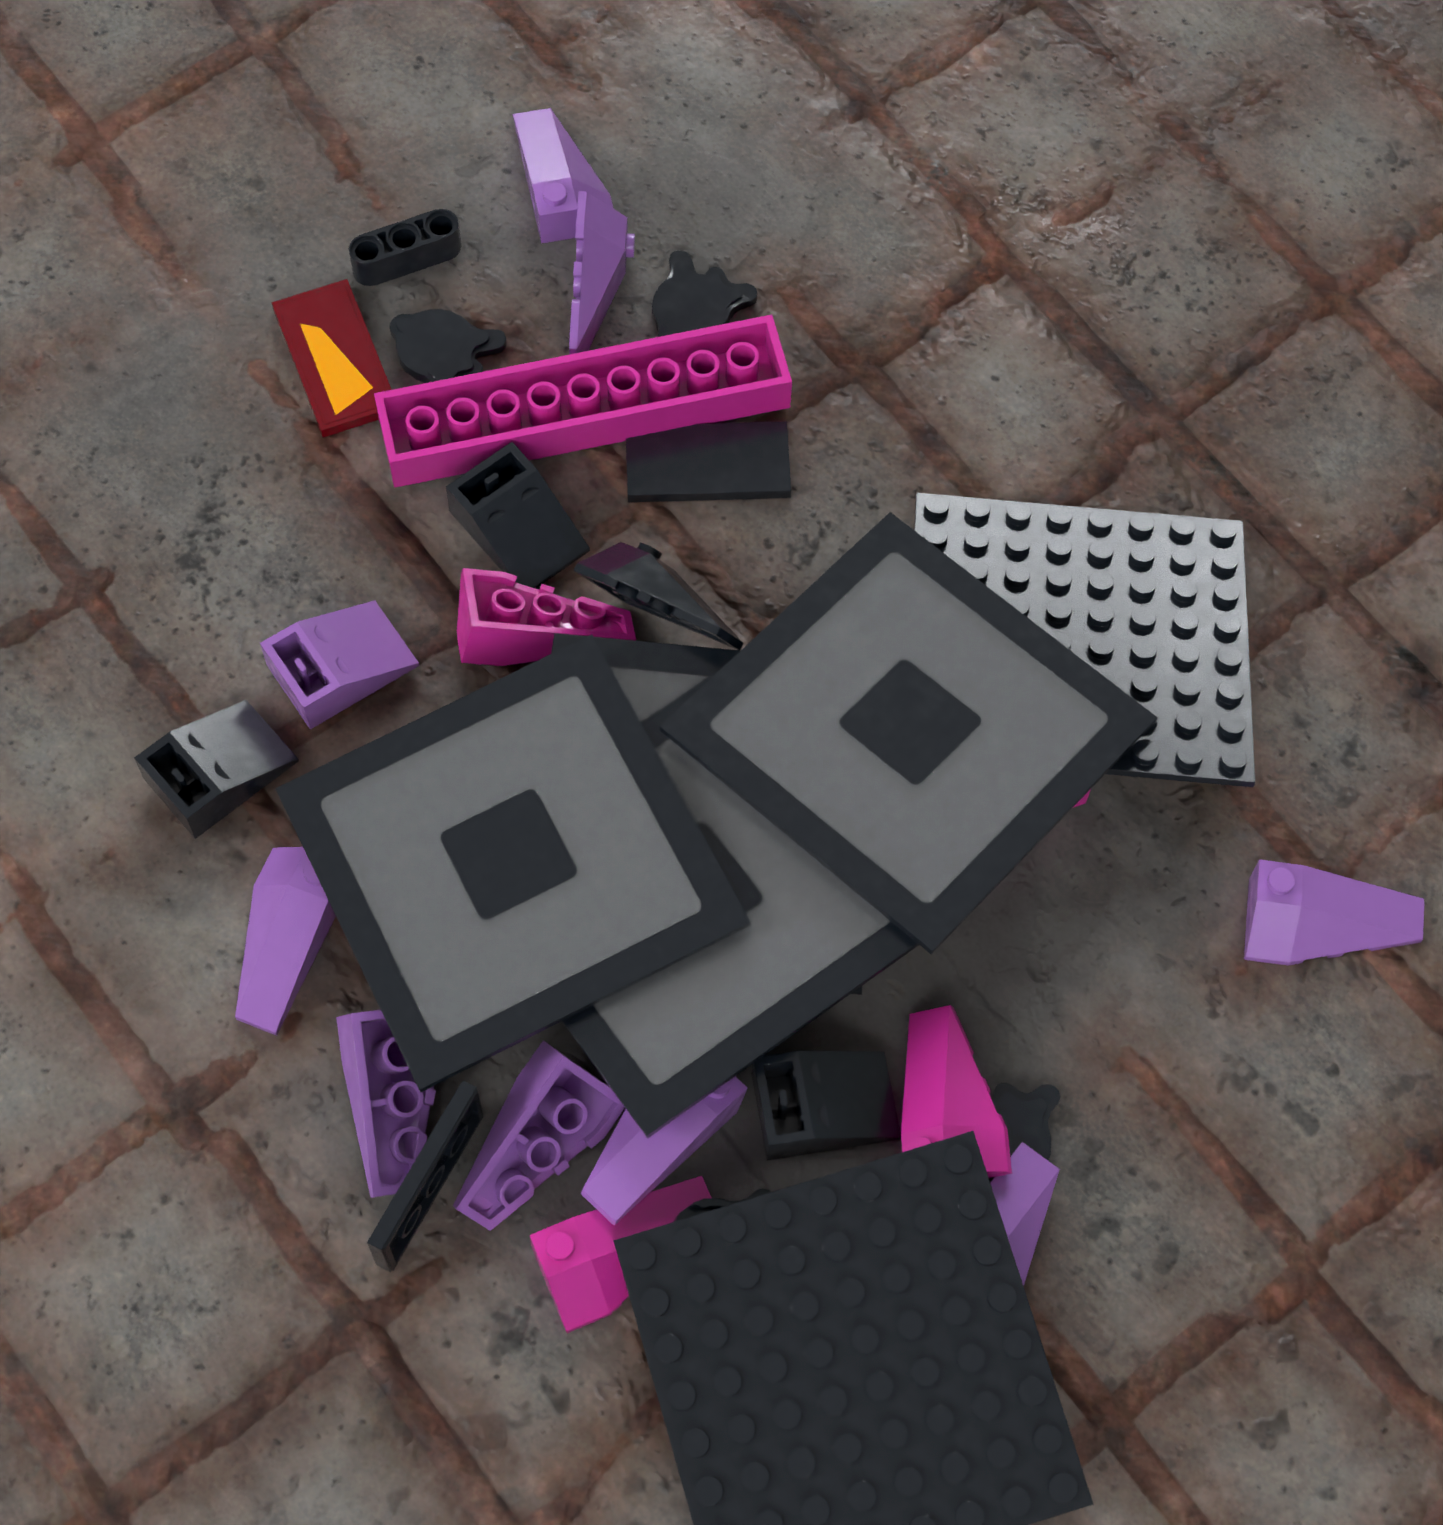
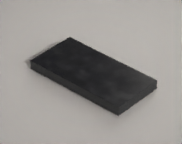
M787 421L695 424L626 438L628 503L791 498Z
M462 1080L367 1241L376 1265L389 1272L394 1271L484 1117L477 1087Z

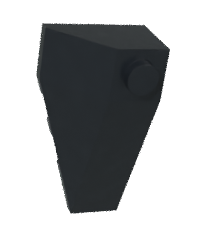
M620 542L576 564L573 571L625 604L739 651L744 644L678 573L660 560L662 553L647 544L640 542L638 547L635 548Z

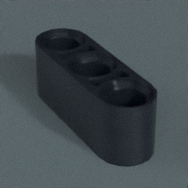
M436 209L355 237L350 242L348 248L354 278L362 285L375 286L455 258L460 253L462 247L458 218L450 210Z

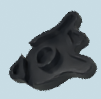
M681 250L674 251L669 257L670 275L658 287L653 296L652 314L657 323L658 337L729 323L731 317L736 312L753 306L756 303L758 293L757 289L751 284L731 283L719 267H711L705 274H698L695 271L691 256L687 252Z
M429 309L415 314H400L394 317L390 323V332L396 341V351L400 365L407 374L424 383L483 372L482 364L476 359L482 356L499 354L506 348L504 332L497 329L476 328L462 316L449 310Z
M1002 1082L998 1084L994 1090L992 1101L997 1113L1002 1115L1008 1129L1010 1157L1023 1142L1046 1160H1049L1051 1155V1135L1048 1128V1120L1050 1114L1060 1101L1059 1090L1055 1086L1045 1084L1032 1092L1024 1093L1008 1083ZM995 1177L989 1178L990 1183Z

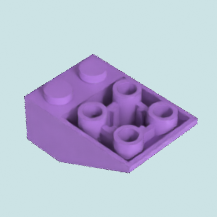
M376 601L298 621L260 643L267 667L309 729L321 724L419 666V662Z

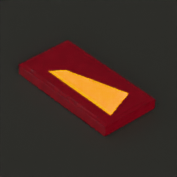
M344 279L271 302L322 438L379 420L374 393L392 389L348 280Z

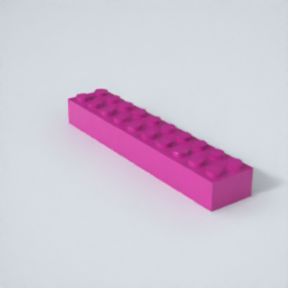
M767 315L374 393L393 485L396 488L465 474L511 442L517 446L528 460H534L626 441V438L695 424L717 423L790 408L792 379L773 316Z

